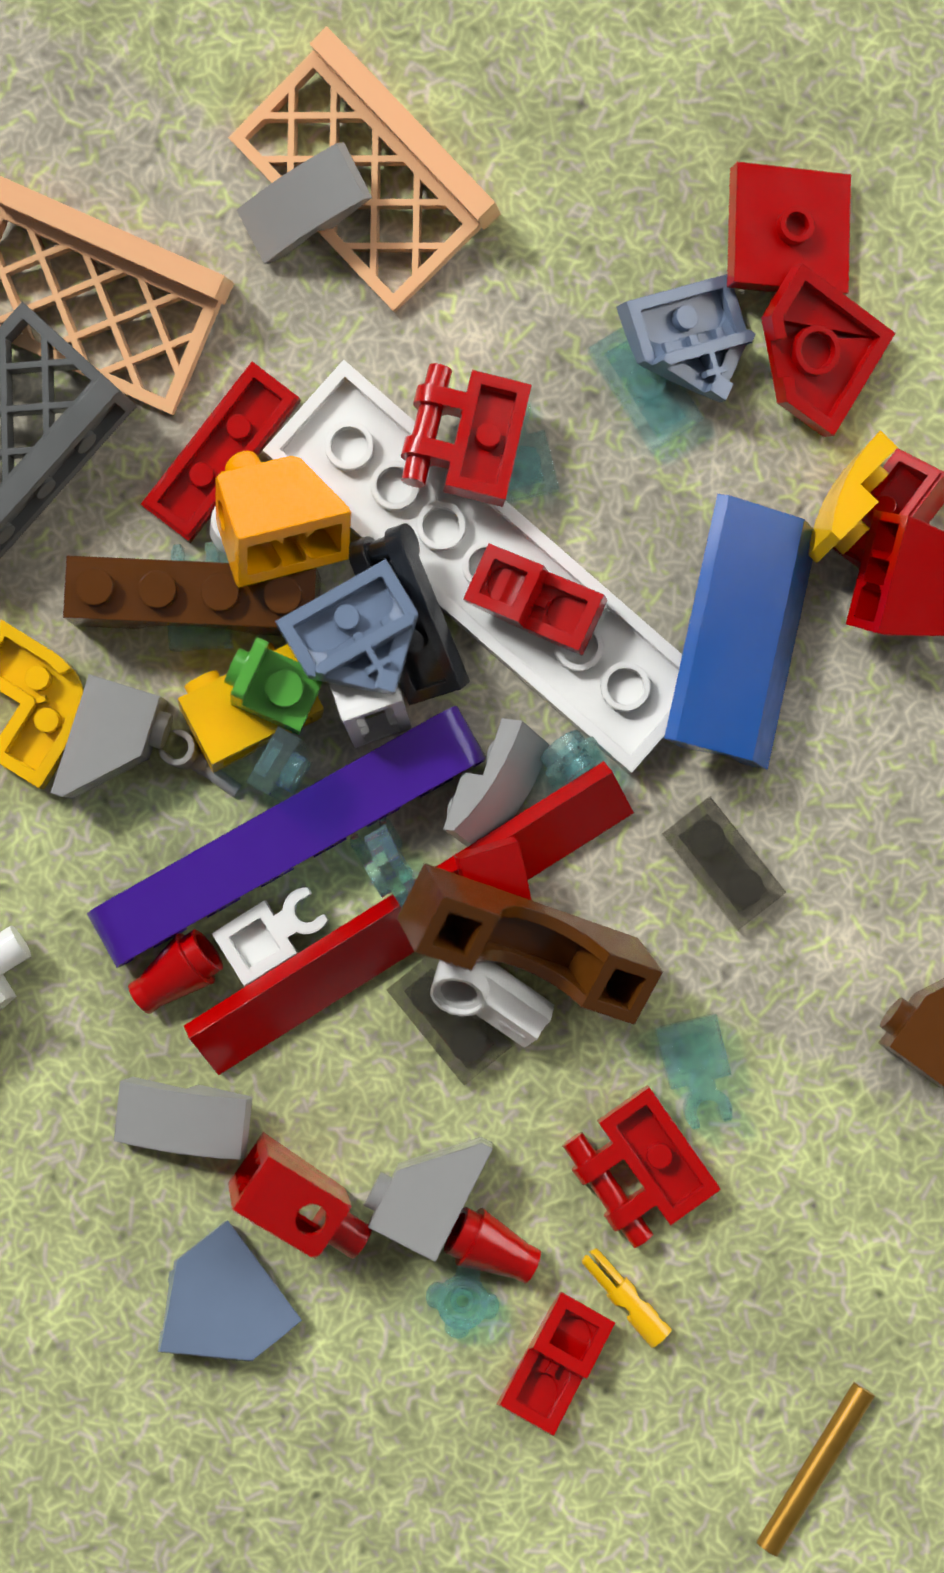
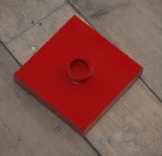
M737 161L730 168L727 288L777 292L791 267L803 263L844 295H847L849 293L851 174Z

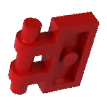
M438 363L429 364L425 382L417 386L413 406L418 410L412 435L405 437L401 451V458L405 461L401 481L408 486L422 488L426 485L430 467L448 469L443 489L444 493L503 507L532 385L472 370L467 391L463 392L448 388L452 375L451 368ZM444 415L460 418L454 444L436 440L441 417Z
M648 1085L597 1120L611 1140L602 1148L595 1151L583 1132L576 1134L562 1145L575 1164L572 1168L574 1175L581 1185H590L607 1210L604 1218L614 1231L621 1230L633 1248L641 1246L653 1236V1232L642 1218V1215L654 1206L658 1207L671 1226L721 1190ZM623 1159L643 1186L629 1196L625 1194L609 1171L610 1168Z

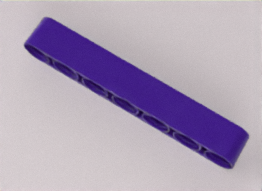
M453 706L90 910L87 916L116 968H119L133 961V957L151 947L156 948L172 939L177 933L188 930L186 927L206 916L209 918L241 900L240 897L259 886L262 888L294 870L293 867L312 856L315 858L347 840V836L365 826L368 828L400 810L399 807L418 796L421 798L453 780L452 777L471 766L474 768L486 761V755L458 706Z

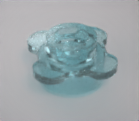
M573 730L558 738L543 752L540 761L547 768L545 774L549 778L548 783L551 787L557 786L563 780L568 784L596 766L597 763L593 758L599 754L600 750L596 746L598 741L593 736L585 739L579 730Z
M458 1266L454 1276L443 1283H432L426 1291L427 1304L432 1308L438 1309L441 1319L445 1322V1332L453 1338L467 1336L469 1329L477 1326L483 1319L494 1318L499 1310V1300L495 1294L486 1291L480 1281L479 1270ZM458 1296H467L468 1304L466 1306H459L456 1302Z

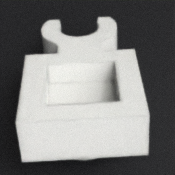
M309 887L298 888L291 892L284 901L283 910L276 915L267 901L264 900L211 933L244 986L299 953L289 937L297 932L301 934L316 933L328 923L329 919L326 914L317 917L312 922H304L297 916L296 908L298 903L312 894Z

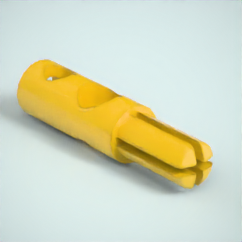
M595 1248L589 1251L617 1284L615 1286L588 1255L584 1256L582 1264L607 1291L606 1296L615 1306H621L628 1310L630 1315L627 1316V1320L651 1348L660 1344L671 1333L672 1329L661 1320L650 1303L639 1298L636 1288L627 1277L623 1278L599 1249Z

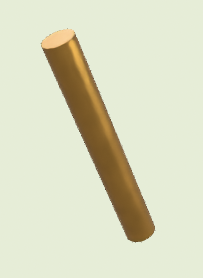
M853 1382L756 1541L760 1547L776 1557L781 1552L875 1397L873 1393Z

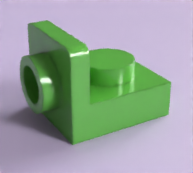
M257 637L250 652L241 648L238 649L226 674L224 683L233 686L230 694L231 705L300 735L324 682L308 679L299 662L268 649L269 642Z

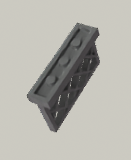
M23 302L0 326V418L2 448L0 449V460H2V482L0 483V558L137 407L133 401ZM29 324L41 335V360L12 363V342ZM53 346L66 358L54 359ZM79 369L91 380L74 401L55 402L54 371ZM42 372V403L13 405V375ZM62 413V415L55 421V414ZM43 415V436L33 447L14 448L13 417ZM14 459H21V461L15 466Z

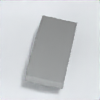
M342 142L332 145L298 165L249 199L237 209V212L263 263L267 264L285 257L317 231L334 228L369 201L372 196L345 143Z
M502 718L495 740L488 748L483 775L462 772L456 792L448 804L447 819L443 830L468 847L514 818L538 777L550 745L523 721Z
M130 1077L120 1081L114 1141L171 1153L241 1160L246 1157L253 1097L204 1085H196L185 1089L138 1077Z

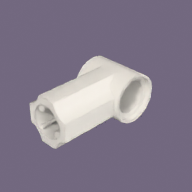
M439 960L430 996L440 1009L457 1016H472L476 1014L524 1048L536 1041L544 1027L551 1021L554 1004L497 965L496 961L477 962L473 970L470 971Z

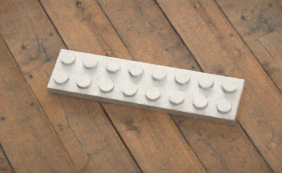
M343 360L263 449L264 455L270 460L288 456L301 458L351 510L350 530L360 539L370 536L377 540L384 537L387 529L403 523L409 524L417 535L420 547L419 557L441 610L626 772L631 774L665 735L682 654L506 500L503 507L444 493L443 489L448 469L437 466L429 468L425 487L417 488L404 484L401 478L405 461L401 458V451L405 437L412 435L415 421ZM488 543L542 564L548 572L606 596L608 601L583 656L526 632L463 600Z

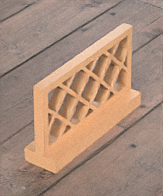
M326 26L310 43L313 51L228 138L273 183L282 176L272 166H287L288 173L313 157L298 156V123H330V147L340 141V123L367 124L372 130V155H351L356 166H372V198L358 208L371 209L370 242H344L337 235V225L332 229L318 231V233L377 295L396 312L481 228L485 230L501 213L495 201ZM317 72L331 87L330 112H298L299 90ZM340 97L354 112H340ZM288 102V112H278ZM267 123H288L287 156H262L248 140ZM381 140L395 155H381ZM381 166H407L414 174L413 199H380ZM423 184L437 199H422ZM380 209H413L412 242H379ZM422 209H448L462 224L444 243L421 242ZM354 252H370V268ZM379 252H412V275L392 293L378 278ZM421 252H434L421 265Z
M0 176V241L8 222L27 230L36 254L6 266L0 251V280L13 311L20 305L21 301L11 276L40 264L52 295L27 306L36 313L57 305L68 336L63 337V339L70 345L72 344L73 348L87 361L88 359L81 341L112 329L123 360L105 368L96 369L124 394L174 415L194 372L221 304L225 305L235 283L218 272ZM41 237L59 245L45 250ZM70 251L82 254L91 279L61 291L50 260ZM95 261L113 268V270L100 275ZM127 275L138 279L147 303L116 316L105 284ZM150 285L169 294L155 299ZM96 288L107 320L77 331L66 300ZM180 300H185L201 307L202 310L193 332L171 340L159 309ZM13 311L0 316V326ZM151 313L163 344L132 356L120 325ZM28 324L22 331V334H19L12 344L41 356V343L34 339ZM187 345L182 359L179 361L175 349ZM53 346L54 359H65L66 357ZM167 353L175 375L164 398L144 389L136 365ZM79 369L73 370L79 374L84 375ZM127 369L133 384L112 374Z

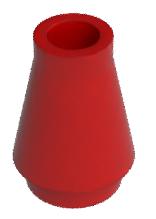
M193 929L186 935L177 933L143 973L128 985V989L135 1003L145 1013L151 1014L161 1006L215 982L214 975L223 969V963L215 947L200 931Z
M464 1207L444 1246V1252L455 1257V1264L457 1266L513 1278L524 1284L528 1283L533 1277L541 1258L540 1249L528 1244L484 1208L474 1211Z

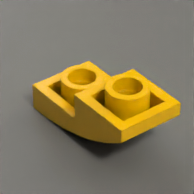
M881 430L842 471L822 503L812 531L808 553L816 563L833 547L843 555L869 529L861 519L878 503L870 492L889 474L881 464L898 448Z

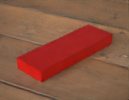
M251 362L140 505L191 543L212 516L216 506V477L225 471L229 459L242 451H252L259 456L301 402L300 397L254 362Z

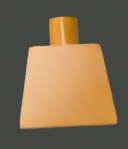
M242 451L233 455L227 462L225 471L216 477V522L234 581L238 587L349 559L351 510L301 458L288 456L261 462L256 453Z

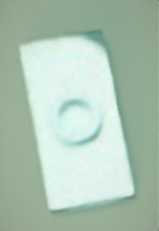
M623 327L588 348V354L650 453L655 452L703 422L704 417L685 387L671 382L637 364Z

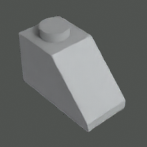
M89 674L51 793L74 799L149 760L153 747L162 750L168 739L173 721V714L165 712L168 701L161 696Z
M478 1137L398 1163L392 1177L380 1172L364 1206L374 1211L368 1227L436 1262L493 1150L492 1142L483 1137Z

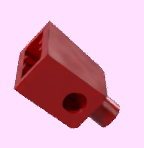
M875 510L846 625L883 635L944 636V531L915 517Z
M262 1132L228 1182L233 1211L311 1258L316 1259L319 1257L327 1244H329L349 1258L354 1259L364 1248L371 1235L372 1229L368 1227L369 1224L349 1212L352 1205L343 1186L264 1132ZM314 1204L320 1206L321 1208L312 1221L299 1213L307 1205Z

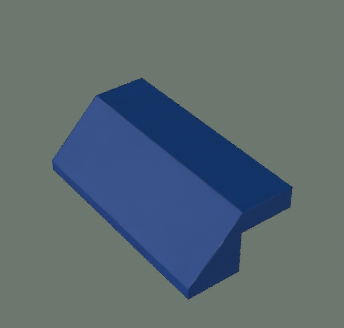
M717 494L664 739L681 748L728 756L743 765L768 770L813 559L808 555L813 528L805 519L731 495Z

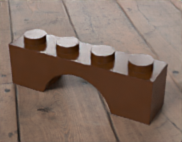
M66 555L63 618L74 626L141 629L154 626H192L235 630L254 635L282 636L276 621L320 596L321 577L317 568L238 587L234 581L229 563Z
M426 863L423 864L397 917L415 953L470 971L480 961H496L509 964L551 983L572 998L582 1008L634 1025L663 973L662 969L637 937Z

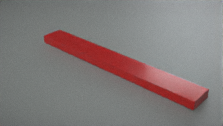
M603 761L460 852L513 836L519 841L527 879L529 880L628 818L634 812L614 773ZM454 855L436 866L459 875ZM415 880L185 1024L184 1028L188 1038L218 1075L224 1073L414 953L415 951L397 917Z

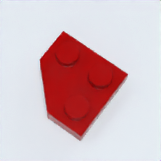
M801 263L791 267L762 315L761 320L777 404L821 436L830 437L836 434L896 333L805 264Z

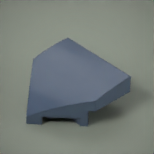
M727 274L629 300L616 307L626 338L638 365L719 403L726 401L733 386V383L730 382L744 348L752 343L756 335L750 329L746 330L735 289L727 288Z
M385 559L276 621V624L308 679L395 695L418 618V612Z
M228 1220L174 1261L173 1270L169 1271L168 1276L169 1287L163 1330L160 1332L158 1352L233 1361H252L302 1321Z

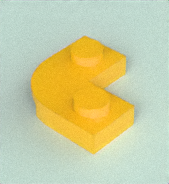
M2 619L0 620V691L20 703L0 735V764L37 788L44 790L60 765L84 688L78 674L64 658Z

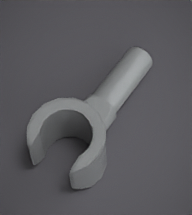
M173 730L174 733L187 741L188 751L183 758L174 759L166 751L159 749L161 758L178 769L191 768L234 797L242 785L221 769L213 773L204 755L201 754V749L194 736L183 730Z

